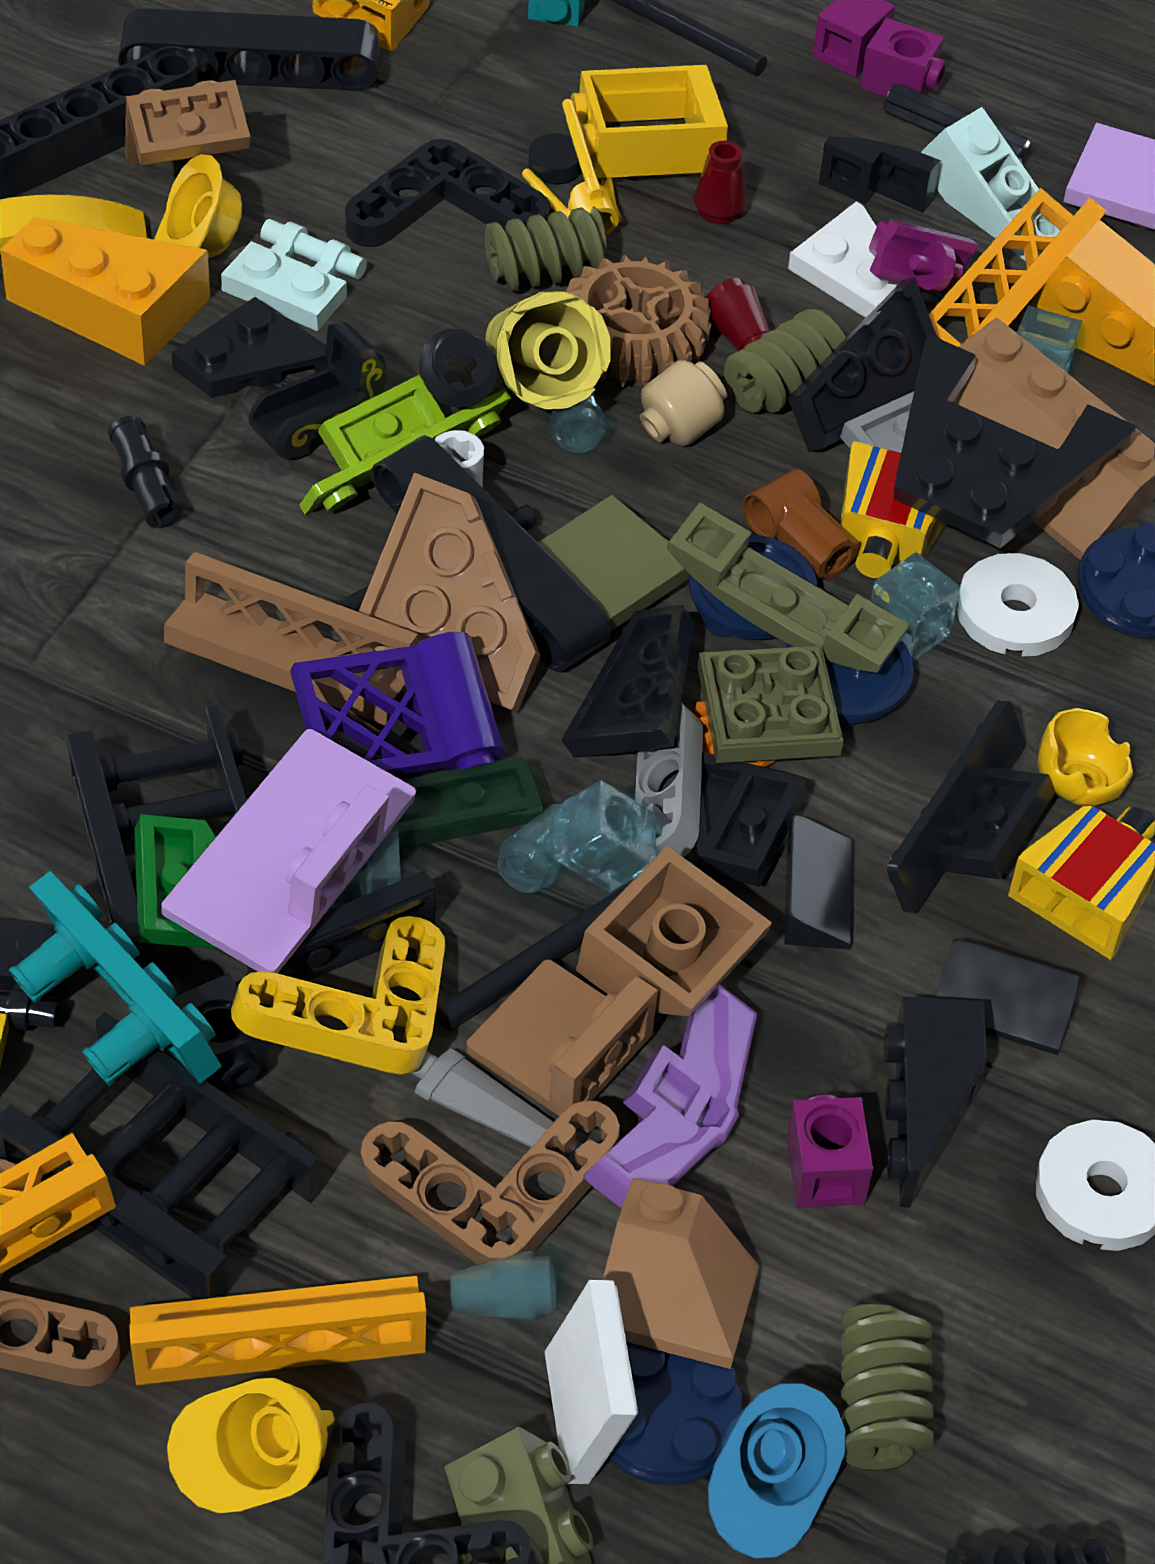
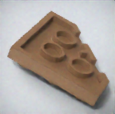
M414 473L358 612L417 633V644L427 638L447 632L467 633L471 637L490 702L518 713L541 655L477 500L467 492ZM375 641L368 643L374 651L393 649Z

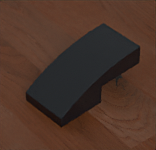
M830 136L824 142L819 184L863 204H866L875 193H878L924 213L934 199L940 160L924 153L886 142Z

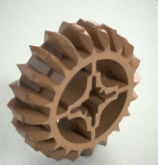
M624 254L619 263H612L602 258L597 269L584 266L581 276L571 278L569 287L566 289V292L580 297L591 307H594L602 315L609 332L611 360L607 371L602 373L599 379L600 382L612 377L619 380L622 388L628 381H638L644 387L650 380L657 377L676 361L686 360L693 364L698 363L704 348H706V341H709L711 323H709L711 312L710 307H708L709 299L704 297L700 283L690 282L687 270L672 272L669 260L656 265L650 263L647 255L642 261H630Z

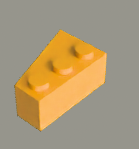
M34 217L0 249L6 300L144 366L210 301L208 250L37 217Z
M1098 219L1066 255L1018 320L1155 386V264Z

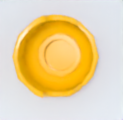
M1080 708L1060 711L1049 722L1042 736L1037 759L1038 771L1042 774H1048L1054 792L1072 804L1097 806L1120 797L1133 776L1131 759L1129 757L1130 744L1128 742L1117 744L1112 740L1108 730L1109 720L1105 715Z

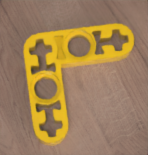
M400 917L391 922L379 953L372 998L273 972L259 971L250 973L242 978L231 1008L232 1020L241 1031L257 1039L388 1073H411L420 1067L432 1037L445 951L444 935L433 923L420 917ZM408 947L416 949L418 957L416 963L405 961ZM390 987H405L418 994L421 1000L409 1001L393 994ZM265 1003L267 1005H270V1008L261 1006L259 1004ZM294 1012H302L301 1017L294 1016ZM321 1015L333 1016L344 1022L348 1029L340 1031L329 1029L321 1025L315 1017ZM394 1025L405 1027L402 1043L393 1040L394 1034L392 1030Z

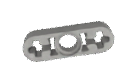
M682 702L680 703L673 747L640 750L637 755L633 836L635 842L653 859L666 846L680 856L685 857L694 847L699 835L703 725ZM679 770L674 781L667 788L658 792L665 778L672 772Z

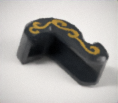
M347 322L328 325L325 356L328 363L325 369L260 394L252 406L249 414V424L282 458L293 459L309 454L312 448L310 441L319 434L318 429L323 422L383 393L387 377V365L384 356Z

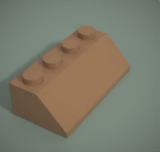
M997 317L959 346L966 351L976 354L974 371L953 403L1056 449L1061 447L1087 404L1125 420ZM1135 429L1134 439L1130 446L1121 453L1117 450L1099 464L1098 471L1083 483L1077 481L1057 497L1056 504L1036 519L1034 523L1081 560L1086 549L1095 540L1111 531L1122 529L1154 501L1155 443L1138 429Z

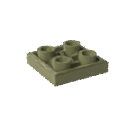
M610 495L538 542L604 610L609 620L611 631L630 619L635 611L645 609L687 581L690 576L667 550L668 541L613 495Z
M822 646L699 653L698 672L716 763L841 755L843 737Z

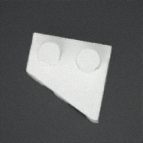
M857 201L790 252L789 270L865 318L900 283L876 277L869 271L875 258L869 252V245L877 226L864 206Z

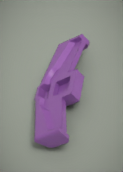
M719 984L694 1013L688 1017L680 1055H676L665 1045H662L649 1057L623 1102L643 1120L589 1168L583 1175L584 1179L622 1208L632 1178L673 1186L711 1149L722 1145L739 1117L737 1105L757 1013Z

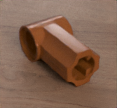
M793 469L744 496L742 500L743 514L754 534L777 538L795 548L811 564L817 578L824 577L827 581L838 577L844 573L849 563L857 557L859 542L821 507L820 495L814 482L801 470Z

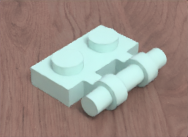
M267 219L262 226L260 237L262 240L274 244L273 247L268 249L251 241L221 274L222 291L245 301L256 297L281 316L319 331L347 298V281L340 279V275L343 273L354 279H360L366 270L367 260L351 253L350 247L334 239L327 243L308 235L307 229L291 221L284 225L272 219ZM300 255L317 263L314 267H311L296 259Z

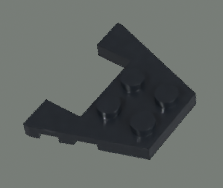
M929 334L924 342L894 484L895 500L1001 548L1053 507L1060 494L1077 481L1082 483L1098 471L1099 464L1116 450L1121 453L1132 443L1136 425L1089 404L1083 410L1061 447L1056 449L953 403L975 369L976 354Z

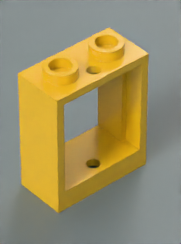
M707 65L581 71L580 93H572L571 95L597 178L702 173L710 146L717 141L727 140L728 125ZM684 118L686 123L606 128L605 122Z

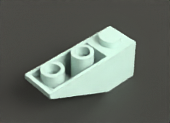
M983 107L945 128L921 151V153L940 160L936 189L945 202L995 239L1039 190ZM1036 210L1031 215L1035 236L1056 237L1061 231L1039 211ZM1020 229L1014 235H1021ZM1010 249L1026 261L1024 249ZM1037 250V251H1038V256H1039L1044 250Z

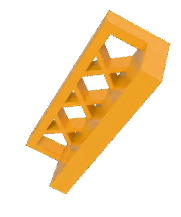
M1040 188L930 312L929 317L937 338L957 347L961 345L960 342L937 324L942 316L965 317L968 333L967 340L996 317L1009 326L1047 282L1066 255L1107 211L1090 197L1073 216ZM1036 210L1061 230L1056 237L1034 235L1031 215ZM1020 229L1021 235H1014ZM1002 248L1024 249L1027 270H1005ZM1037 250H1044V251L1038 256V251H1037ZM991 262L992 269H985L986 266ZM972 282L995 283L998 304H976ZM1008 283H1015L1009 290ZM961 296L962 303H955ZM978 317H985V319L979 324Z
M73 1133L0 1173V1204H3L0 1206V1274L116 1208L106 1174L93 1154L89 1156L85 1154ZM70 1160L71 1166L41 1182L43 1175ZM23 1186H25L23 1192H22V1191H16V1190L22 1188Z
M417 1276L130 1307V1342L136 1385L425 1353L426 1305L424 1292H419Z

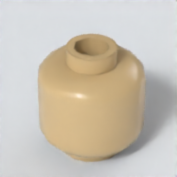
M679 360L642 388L641 402L644 412L639 415V418L646 431L656 441L662 442L667 438L672 443L685 447L692 444L724 417L723 400L727 398V392L715 372L705 363L699 361L693 364L686 360Z

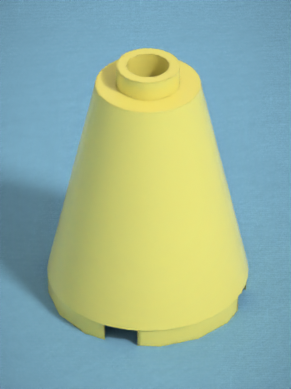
M543 291L521 300L497 314L489 323L486 331V345L494 354L497 369L506 386L522 401L543 409L569 408L587 399L594 392L595 388L593 387L600 379L602 373L607 371L611 360L610 335L602 315L580 297L564 291Z

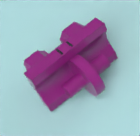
M890 219L889 222L881 221L877 224L869 245V252L875 256L869 271L876 277L896 282L915 277L918 287L933 292L948 293L962 277L964 266L968 259L975 254L978 244L967 237Z

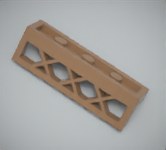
M194 552L186 561L185 599L164 624V643L294 692L296 691L290 673L294 663L374 652L368 644L373 641L393 649L415 646L418 637L417 633ZM205 579L220 584L231 600L225 601L204 593ZM264 600L275 604L287 620L279 621L269 617L257 601ZM318 620L331 625L342 640L336 642L323 637L312 622ZM401 667L375 670L367 682L399 703L407 692ZM365 672L354 673V674H355L356 676L362 678L363 675L365 674ZM331 677L312 680L316 697L326 704L342 709L353 692ZM360 695L350 709L354 714L384 726L391 717L390 714Z

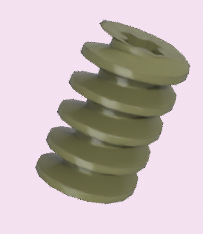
M594 206L590 214L582 207L572 209L569 217L562 211L553 212L550 214L547 222L541 215L530 216L526 227L517 218L508 220L505 230L497 222L489 223L485 228V250L491 276L495 282H498L499 277H504L511 291L518 290L521 273L526 274L533 288L540 286L541 270L547 269L553 283L556 284L561 283L563 266L568 265L573 277L578 278L582 274L584 262H589L591 267L597 269L602 258L607 256L604 225L598 209Z
M807 309L799 312L793 319L781 323L777 329L765 333L759 340L747 344L743 350L737 351L728 357L724 363V376L727 387L733 399L742 410L750 413H757L761 408L771 413L780 411L786 402L789 403L788 397L846 339V336L831 317L822 310Z
M862 1304L847 1308L841 1316L842 1328L845 1331L841 1337L842 1355L845 1357L841 1363L842 1381L845 1383L841 1390L842 1408L845 1410L841 1417L845 1428V1455L843 1459L850 1465L862 1470L884 1471L897 1469L906 1465L914 1454L928 1451L934 1445L933 1431L923 1426L934 1418L933 1404L924 1399L933 1391V1380L931 1376L923 1372L933 1364L932 1351L924 1346L932 1338V1327L925 1319L908 1315L906 1312L892 1306Z

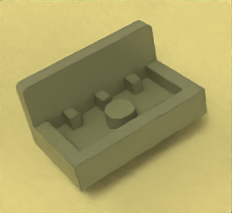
M518 1426L444 1466L462 1526L498 1520L512 1521L522 1526L541 1550L544 1564H592L588 1552L594 1547L593 1537L582 1515L573 1508L566 1484L571 1481L570 1468L563 1453L553 1442L547 1443ZM510 1547L504 1549L503 1560L495 1564H506L508 1560L518 1558L519 1556ZM472 1556L473 1562L478 1563Z

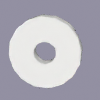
M1022 553L996 554L978 561L964 574L957 597L959 622L972 639L989 650L1006 654L1007 649L1022 651L1021 657L1038 656L1057 649L1071 635L1079 607L1076 589L1063 571L1044 559ZM1018 600L1026 603L1031 609L1016 611L1007 607L1003 602Z
M1089 1120L1067 1126L1049 1140L1037 1167L1036 1198L1046 1219L1065 1237L1080 1244H1083L1084 1240L1095 1244H1102L1100 1248L1102 1250L1120 1251L1144 1244L1155 1235V1143L1143 1132L1120 1122ZM1094 1175L1109 1176L1118 1182L1122 1188V1193L1115 1196H1103L1090 1187L1087 1179Z

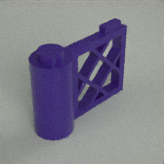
M447 632L427 638L415 646L294 663L290 670L306 730L312 729L328 739L332 738L337 729L341 730L370 749L364 757L365 760L393 776L444 768L447 772L458 773L462 779H472L493 771L496 768L495 761L504 755L505 750L473 643L467 633ZM401 667L407 692L400 703L367 683L375 670ZM365 672V674L363 675L362 678H360V677H358V676H356V675L354 674V673ZM331 677L353 692L339 712L316 697L312 680ZM359 695L391 715L379 736H376L346 716ZM409 700L411 702L413 711L405 707ZM323 720L331 724L327 732ZM396 720L401 721L420 734L425 752L406 755L384 741ZM375 753L383 757V759L371 760Z

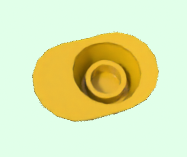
M200 154L190 159L180 170L172 185L166 211L154 240L208 250V258L221 254L231 244L242 216L241 195L232 184L222 178L220 164L213 156Z
M276 1378L254 1379L204 1395L185 1406L172 1424L167 1444L170 1472L184 1495L197 1506L216 1513L240 1512L292 1496L309 1486L319 1470L320 1462L327 1446V1428L335 1420L333 1411L321 1410L318 1402L305 1390Z

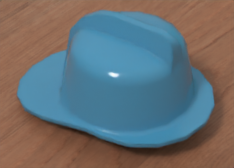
M802 1383L778 1384L759 1393L729 1424L723 1439V1448L714 1464L708 1484L709 1513L718 1534L733 1550L752 1558L777 1557L795 1547L809 1529L830 1485L837 1476L845 1455V1428L838 1409L822 1392Z

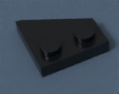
M256 297L171 352L173 370L211 398L236 393L249 386L263 387L281 383L282 372L311 365L314 373L325 369L328 362L325 356L326 347Z
M702 752L699 835L696 841L699 869L704 873L760 887L789 830L791 815L797 814L807 795L805 778L744 762L716 763L715 755Z

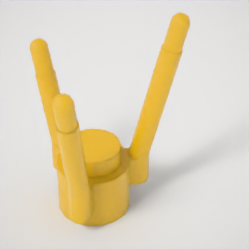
M565 99L562 106L585 182L578 184L572 189L567 208L531 169H524L522 176L531 187L547 197L550 208L554 212L562 211L569 217L572 209L582 207L590 214L592 207H596L602 218L605 236H607L622 221L621 214L616 205L613 178H601V185L599 184L573 102L570 99Z

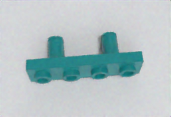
M49 871L29 887L49 920L55 926L56 933L18 965L12 966L8 970L26 995L37 1004L45 994L63 980L69 978L81 967L84 966L87 970L93 967L128 1005L129 1015L89 1048L86 1047L82 1050L89 1064L109 1087L115 1083L114 1080L139 1060L144 1059L157 1047L162 1051L167 1048L199 1084L222 1067L208 1044V1041L215 1037L216 1034L207 1020L191 1003L180 1009L171 1000L177 995V992L153 962L143 969L137 964L134 959L140 953L136 946L115 922L105 929L97 921L103 916V913L82 886L77 884L68 890Z

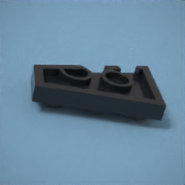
M915 277L902 280L788 397L808 451L821 450L841 440L840 435L845 422L915 390L925 339L929 334L937 337Z
M684 605L640 610L633 613L561 739L573 757L611 755L621 752L673 747L695 624Z

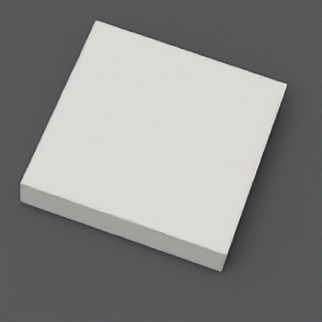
M611 1280L588 1281L545 1350L559 1449L563 1453L571 1472V1481L568 1484H589L638 1414L617 1286Z

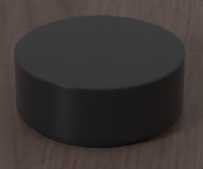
M558 133L537 137L529 146L528 168L543 182L550 184H562L575 179L580 174L581 167L572 138Z

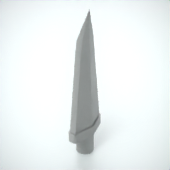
M452 1048L439 1058L426 1051L420 1067L411 1072V1074L421 1079L415 1088V1094L429 1102H436L530 1148L554 1123L467 1061L464 1055ZM578 1139L576 1149L567 1158L571 1164H575V1153L583 1145Z

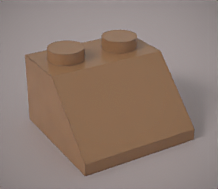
M666 846L585 930L576 971L606 994L614 992L617 995L635 976H638L658 990L655 1013L690 1017L771 928L772 922Z

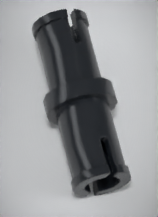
M132 416L118 419L110 426L108 435L123 464L121 476L124 484L129 490L135 492L144 512L145 521L150 527L154 528L156 524L159 528L171 526L180 519L183 509L168 480L169 465L165 457L155 451L146 431V425L140 417H136L134 422Z

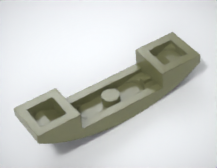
M699 502L668 542L667 546L670 554L696 581L743 618L794 647L822 646L824 658L827 661L858 670L879 672L908 631L910 624L859 594L855 595L849 605L838 600L749 548L748 543L752 532Z

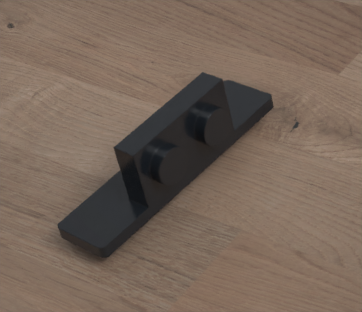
M996 701L984 721L977 727L974 736L956 763L950 767L946 778L928 805L922 809L918 820L904 841L892 854L887 865V872L904 912L917 913L944 872L1000 879L1055 794L1048 774L1011 770L1026 746L1011 701Z

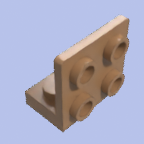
M235 80L225 82L202 81L192 87L166 91L149 89L138 95L126 96L125 155L129 165L140 164L141 166L192 158L200 154L211 155L250 148V133Z
M544 960L467 1040L466 1052L560 1116L563 1111L574 1103L585 1100L592 1101L652 1036L658 990L638 976H635L618 995L610 992L605 996L552 960Z

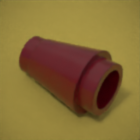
M727 140L717 141L710 146L709 154L693 195V201L698 208L699 215L710 223H731L739 217L747 205L742 150L739 145Z
M727 279L716 285L707 294L706 298L709 299L708 307L711 310L710 322L737 351L743 350L747 344L759 340L765 333L770 331L756 289L752 285L745 284L743 279Z

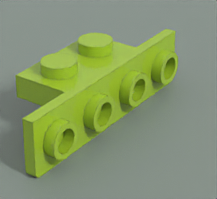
M418 375L323 422L318 429V433L342 471L313 485L300 503V508L307 515L322 506L325 507L327 512H333L345 506L358 496L356 489L373 481L372 467L375 463L420 436L426 435L435 440L442 433L453 430L466 431L474 434L476 437L488 433L501 423L502 420L499 414L511 400V397L506 389H502L484 398L481 402L466 407L446 418L431 393L427 390L424 381Z

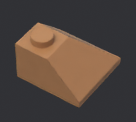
M632 1178L617 1221L603 1280L614 1281V1285L617 1286L626 1342L731 1369L757 1279L759 1265L702 1195L676 1189L664 1183H652Z

